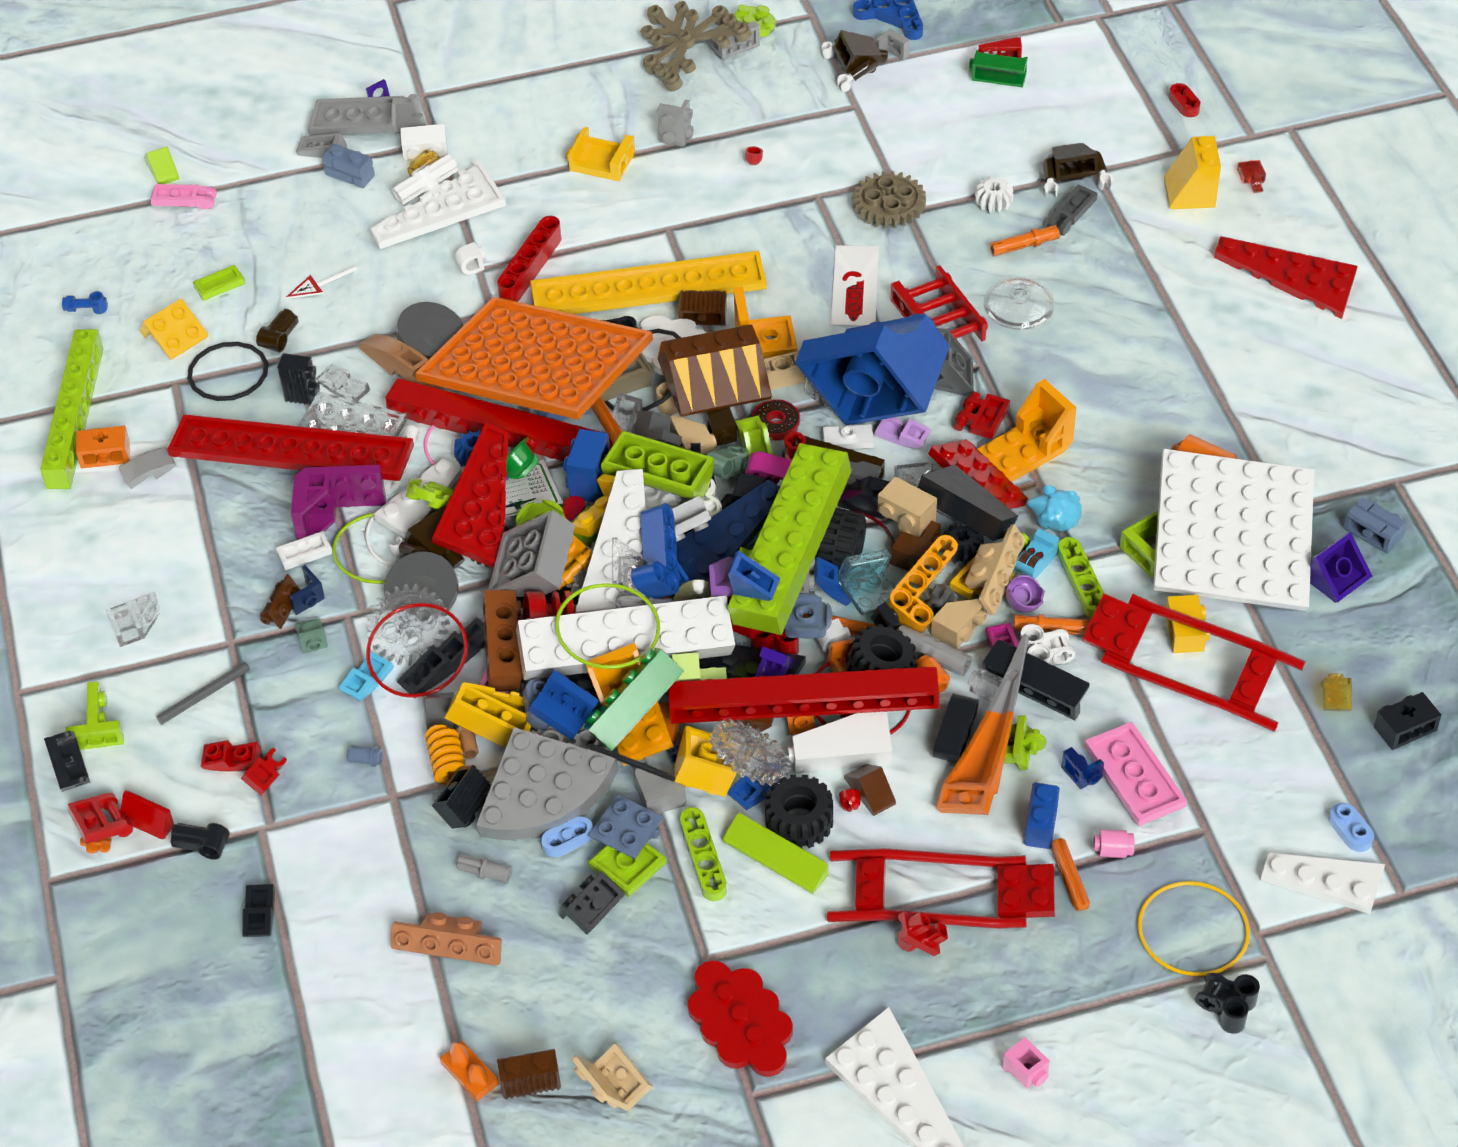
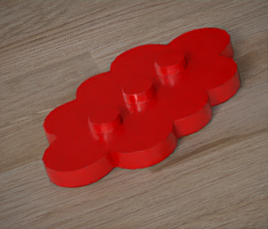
M710 960L702 963L695 972L697 991L688 1000V1013L695 1023L701 1025L703 1041L710 1046L717 1047V1055L720 1062L729 1068L739 1069L750 1065L761 1076L771 1077L778 1075L787 1064V1052L784 1045L793 1036L792 1020L786 1013L779 1011L778 996L773 991L763 989L761 976L752 969L740 968L731 972L729 967L720 961Z

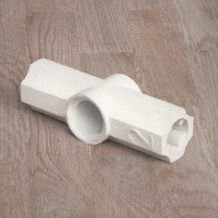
M446 154L430 165L427 164L411 173L412 176L392 188L395 198L401 205H404L421 193L425 194L439 185V182L458 171L455 160L450 154Z

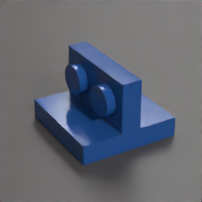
M554 670L542 691L530 705L528 711L572 741L586 723L588 715L597 708L600 701L566 676Z

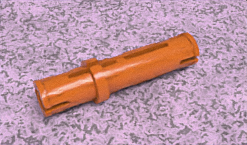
M1057 225L1038 230L1034 228L1030 232L990 242V250L995 257L1029 246L1038 247L1041 243L1059 239V230Z
M1038 614V616L1015 615L1014 631H1021L1024 626L1035 624L1040 626L1044 633L1063 629L1069 635H1084L1091 619L1044 617V614Z

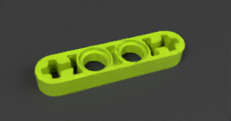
M1072 537L1063 538L1058 544V557L1084 613L1092 619L1096 606H1098L1103 596V589L1081 543ZM1075 565H1080L1084 567L1085 570L1081 572H1076L1072 570V567ZM1083 584H1090L1094 588L1090 591H1086L1081 589L1080 586Z
M687 808L680 815L681 830L702 894L709 901H719L727 893L726 879L705 816L698 808ZM689 819H694L697 829L693 830ZM700 838L707 841V844L703 847H695L692 844L694 840ZM706 860L714 863V866L710 869H702L699 865ZM713 877L715 886L718 887L717 890H713L710 887V879Z

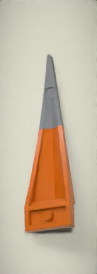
M1026 634L1022 636L1007 672L975 734L943 783L936 805L940 813L989 814L995 794H998L1029 641Z

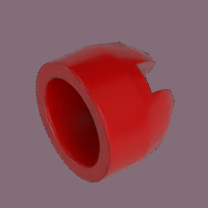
M755 146L746 148L745 159L748 164H759L763 158V150Z
M847 789L838 794L839 804L844 811L851 812L852 809L857 810L860 806L861 798L858 790Z

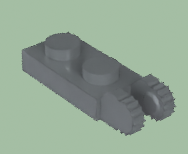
M1078 184L1054 210V213L1046 223V227L1057 225L1061 219L1063 222L1059 227V234L1065 236L1071 226L1097 200L1098 193Z

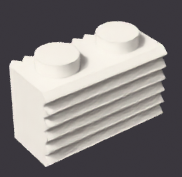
M445 124L401 128L404 160L420 159L421 157L423 159L425 157H442L448 154Z

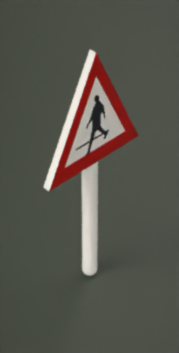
M357 267L349 268L318 283L310 275L285 298L290 299L323 294L320 286L356 271Z

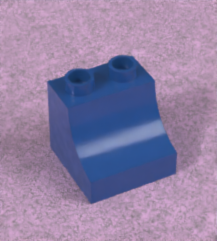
M912 314L905 318L885 322L876 321L869 325L848 328L845 330V333L804 340L795 363L845 425H852L926 412L950 345L935 327V323L926 314Z

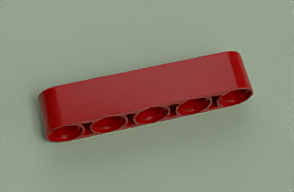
M543 217L498 278L499 298L518 302L531 285L530 280L536 278L562 240L560 220L557 217Z

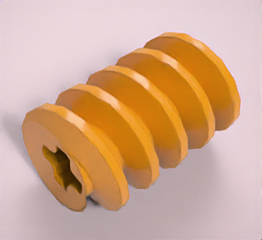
M434 725L425 733L426 745L435 782L447 784L451 776L456 772V769L466 766L458 732L446 725Z

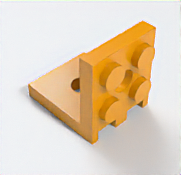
M734 287L735 327L752 324L760 342L763 359L798 351L791 315L749 320L743 287ZM768 336H774L775 339H771V340H770V339H766V337H768Z

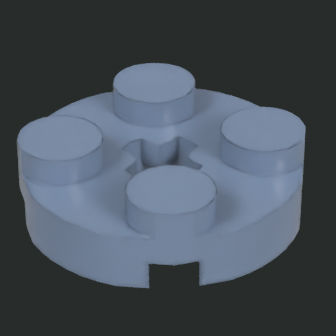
M799 594L784 628L785 635L789 638H823L832 623V609L827 602L826 605L821 601V597L814 594ZM804 614H809V618L802 617Z

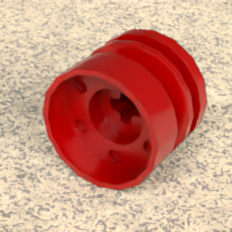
M543 591L525 592L523 620L557 616L560 606L572 593L570 591H563L560 601L558 592L553 591L550 603H546ZM573 599L567 603L561 615L576 614Z

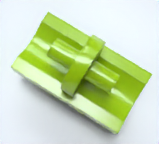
M1026 715L1018 716L1017 724L1011 725L1008 743L1014 742V745H1007L1004 764L1017 763L1020 771L1028 770L1030 754L1036 755L1037 751L1043 750L1046 747L1047 742L1046 738L1040 734V730H1032L1026 724Z

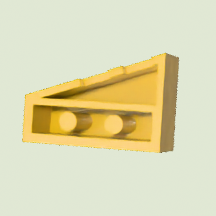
M466 682L461 684L445 715V719L504 748L507 747L514 728L528 732L531 728L526 719L523 697L519 696V693L512 691L510 694L496 692L495 688Z

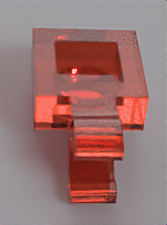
M1261 161L1239 162L1237 171L1243 184L1250 183L1253 193L1263 192L1261 183H1264L1266 173Z

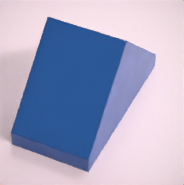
M737 551L728 571L734 595L766 601L773 599L780 578L742 552Z

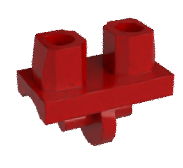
M905 911L898 914V919L902 923V931L898 932L897 938H899L898 944L902 950L911 952L919 948L932 956L940 954L939 944L948 939L946 925L937 922L931 926L930 919L922 912L914 916Z

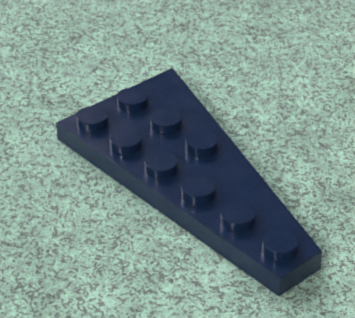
M768 479L711 517V520L707 521L708 527L697 532L693 529L685 535V538L676 542L677 561L690 581L700 579L710 582V564L726 557L734 558L735 553L740 551V547L745 548L763 528L781 486Z

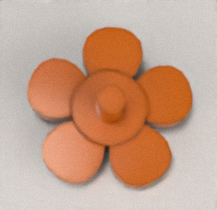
M81 837L80 845L86 846L88 853H97L98 850L106 853L110 851L112 839L109 837L85 844Z

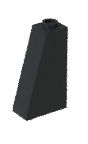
M956 465L922 474L917 488L937 498L938 510L992 541L1004 538L1011 524H1015L1018 518L1016 513Z

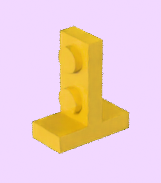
M602 474L597 479L604 496L597 499L593 506L578 516V519L573 522L575 525L573 533L591 537L600 529L616 476Z

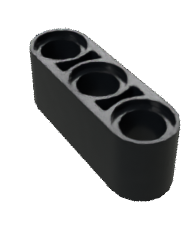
M954 693L951 695L935 741L934 758L954 763L958 762L965 751L977 715L979 699Z

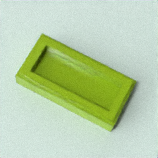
M235 265L193 281L194 288L203 301L245 284L244 277Z

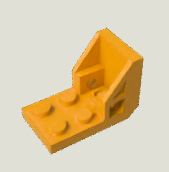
M1043 379L1035 385L1017 412L1015 428L979 447L977 450L1013 482L1061 455L1068 449L1074 439L1077 407L1046 379Z
M633 643L588 661L601 665H618L638 658L640 653L636 644ZM641 661L618 669H601L586 665L601 706L606 703L604 698L613 689L617 690L624 683L622 679L625 674L631 669L636 670L642 663ZM659 701L653 705L617 745L619 754L638 761L674 747Z

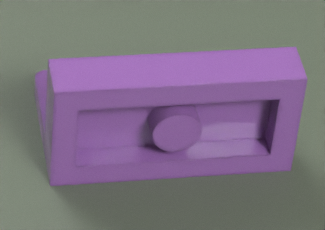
M726 557L709 565L711 596L733 595V589L728 576L733 557Z

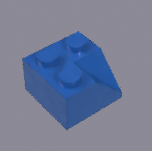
M579 429L576 439H572L570 455L565 457L563 470L567 471L566 488H569L570 497L579 496L588 502H595L601 498L602 490L597 479L604 474L601 463L610 451L608 433Z

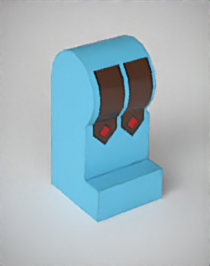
M1039 528L1034 534L1033 541L1019 556L1015 570L1036 579L1058 554L1059 537Z

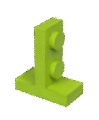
M98 681L87 683V724L69 726L65 730V732L71 731L75 733L80 750L124 744V734L119 720L107 722L106 713L103 712V707H107V696L105 691L101 692Z

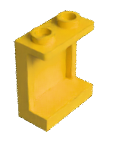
M583 127L580 134L576 135L574 145L567 151L566 159L569 161L570 171L620 181L635 155L634 136L625 135L621 143L590 137L589 127Z

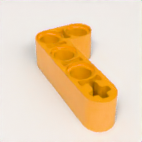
M949 535L938 537L891 592L886 603L898 614L899 625L904 624L924 633L931 623L933 612L919 598L949 564L956 553L958 544L953 537ZM942 549L945 550V552L940 557L938 555V552ZM924 565L930 566L933 571L927 570ZM909 582L916 584L918 589L911 587ZM894 600L900 601L903 606L896 605ZM914 616L920 617L923 623L918 622Z

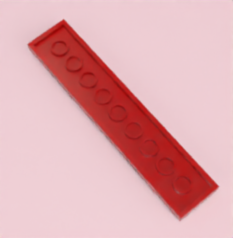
M184 414L167 451L171 457L300 471L304 468L380 465L383 480L400 481L413 450L414 442L413 438Z

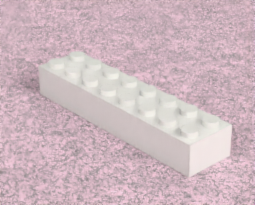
M726 596L653 604L660 619L661 629L659 639L653 650L655 648L662 649L671 659L672 654L699 653V659L732 654L735 641ZM648 605L561 615L559 621L560 634L566 646L574 654L586 661L633 643L636 644L641 656L653 643L657 629L655 616ZM556 616L518 620L516 634L524 681L549 678L554 670L563 676L588 673L586 665L570 656L560 644L555 629Z

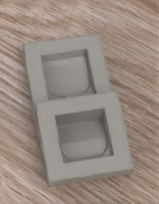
M165 447L140 455L119 467V470L126 484L132 489L152 475L158 479L177 465Z

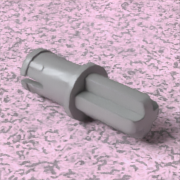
M462 854L457 860L458 870L479 875L480 879L483 880L486 877L508 884L512 876V866L491 862L489 858L483 860Z

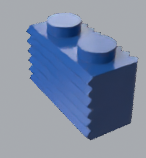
M1036 782L1032 784L1024 844L1026 846L1044 849L1051 848L1060 788L1058 786Z

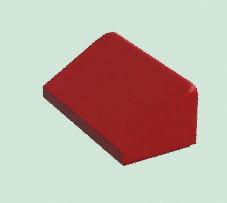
M128 790L123 792L120 811L124 818L129 820L133 827L159 839H165L174 826L170 809Z

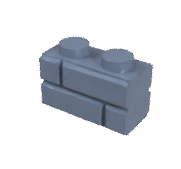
M333 144L323 154L325 174L361 188H364L374 178L373 161L370 156L337 144Z
M1362 497L1356 506L1348 512L1344 529L1388 554L1394 545L1403 538L1407 522L1400 515L1392 514L1383 509L1377 502L1369 501Z

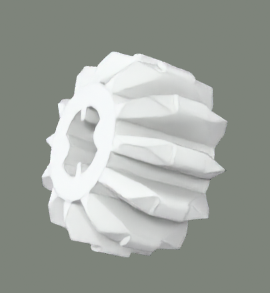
M989 176L988 180L981 179L980 184L977 185L975 190L976 203L981 206V210L988 209L990 213L992 211L1000 213L1001 209L1008 210V206L1012 205L1014 197L1012 184H1008L1007 179L1000 180L999 176L993 179Z

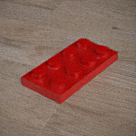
M967 439L931 446L928 455L942 468L952 465L958 466L1010 509L1026 505L1028 497L1020 488L1014 485L1002 471L998 470Z

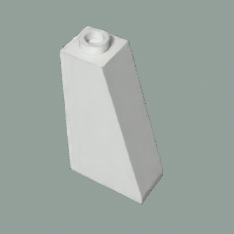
M887 712L856 713L793 736V747H788L789 763H794L795 773L862 767L866 764H892V745Z

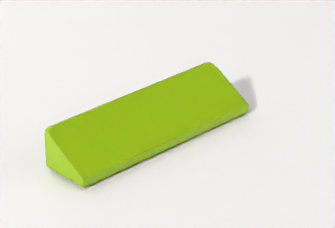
M741 813L735 816L722 839L727 845L811 894L817 890L828 876V864Z

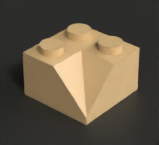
M894 477L878 494V512L884 517L893 519L897 537L903 531L921 538L931 521L936 522L937 498Z

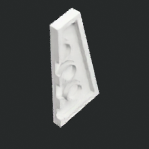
M442 457L417 479H422L421 484H429V481L452 489L461 476V469ZM407 487L374 513L377 522L404 539L407 529L436 510V508L428 506V501L413 500L406 497Z
M1269 853L1260 881L1371 914L1385 864Z

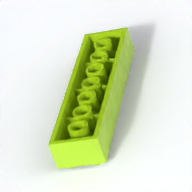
M799 444L749 557L780 578L773 599L770 601L738 596L733 593L728 605L733 625L782 635L852 470L847 452Z

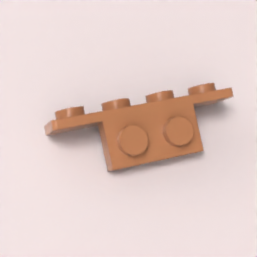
M440 912L428 913L421 925L394 921L391 925L392 949L490 965H499L501 962L502 939L480 935L482 932V921H476L470 917H450Z

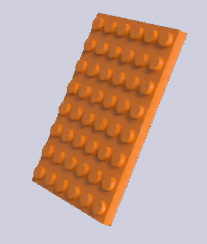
M492 297L415 374L417 381L579 420L653 341V335L651 331Z

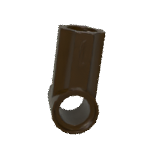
M284 308L268 327L262 326L256 337L257 345L275 352H282L286 347L288 335L299 322L298 316L292 310Z

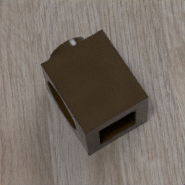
M730 407L705 412L706 427L710 434H714L717 446L737 442V425Z

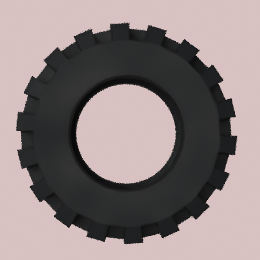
M836 507L817 551V557L838 566V573L850 576L859 563L866 536V518L864 513Z
M877 624L876 627L870 625L866 627V630L861 629L858 635H856L846 658V670L851 672L914 668L918 654L915 652V645L910 643L911 639L908 636H904L903 632L899 629L896 631L892 626L883 627L882 624Z
M795 774L790 775L789 779L785 777L779 779V784L774 783L771 786V791L768 790L766 794V828L800 848L802 846L814 847L815 842L818 844L822 843L824 836L828 837L830 828H833V799L831 791L827 790V785L824 782L819 784V779L815 777L809 779L808 775L802 774V777H796ZM796 808H803L811 811L805 815H793L788 813V811Z

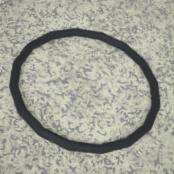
M222 342L210 346L196 355L189 365L187 379L192 390L203 398L215 401L236 400L251 394L261 386L268 374V361L264 353L253 345L242 342ZM239 346L251 349L260 356L264 364L263 374L258 382L248 390L232 396H215L204 393L196 387L192 379L193 368L199 359L210 351L222 347Z
M594 744L587 745L588 749L613 757L617 761L671 781L676 780L674 775Z

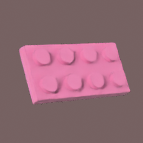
M1133 722L1085 740V749L1138 827L1186 807V798Z

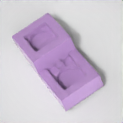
M894 417L882 419L874 435L901 446L921 449L932 429L911 418L908 423H905Z

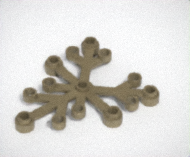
M685 1L675 4L674 8L677 14L674 22L666 17L661 7L653 5L647 10V17L650 23L653 25L660 23L665 28L653 29L651 25H646L640 32L644 39L651 40L655 48L664 45L669 46L657 55H647L643 59V66L648 74L655 73L657 77L664 76L663 82L668 91H676L683 84L679 76L681 67L687 74L692 73L696 69L692 59L684 58L687 49L692 48L696 41L712 39L718 44L720 49H724L731 44L729 36H734L738 42H744L752 35L748 24L744 22L737 23L734 14H729L726 7L718 5L713 8L712 15L694 28L699 15L695 9L689 10ZM685 17L687 22L685 29L682 30L681 26ZM713 23L719 25L712 31L702 32ZM673 34L675 35V36L664 37V38H663V36H666V35H673ZM677 50L675 58L668 63L660 62Z

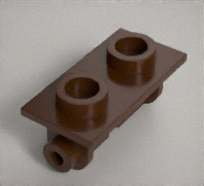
M286 574L284 580L276 583L270 597L271 603H267L264 610L260 613L262 623L268 625L270 622H275L279 629H282L292 610L290 596L300 591V588L289 574Z

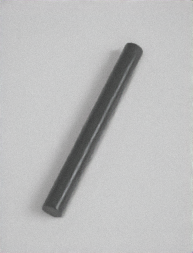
M243 662L156 716L158 722L163 725L250 671L248 664Z

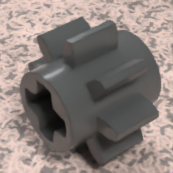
M935 584L933 589L931 587L927 588L923 597L925 598L924 603L931 608L933 615H936L946 603L954 602L956 595H953L952 589L947 585Z

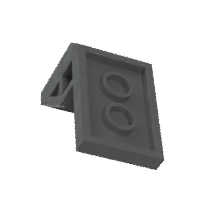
M937 328L950 347L934 389L967 396L974 392L973 358L948 329Z

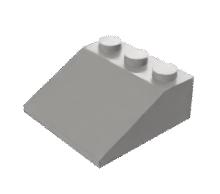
M551 510L504 532L488 590H516V597H524L525 592L543 591L546 595L558 590L563 582L562 576L565 565L568 562L567 556L573 541L575 525L554 510Z

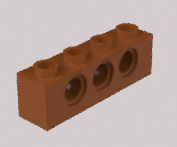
M484 590L483 621L488 687L495 688V691H519L521 680H524L516 634L517 616H521V601H516V590Z

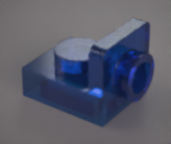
M1070 747L1063 751L1061 768L1081 790L1088 785H1095L1101 780L1104 762L1099 759L1088 765L1085 757L1078 754L1073 747Z

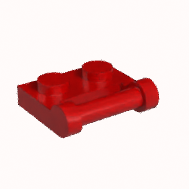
M105 793L68 804V812L85 844L116 835L127 837L133 832V826L129 820L124 818L118 807V800L113 793ZM102 808L108 810L114 822L108 823L101 810Z

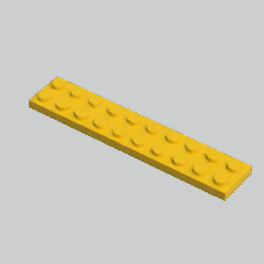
M759 251L530 280L534 306L570 314L679 301L681 290L684 292L686 290H697L698 292L700 290L703 292L705 290L707 292L720 290L721 292L726 291L727 294H733L734 287H743L744 292L767 289V281Z

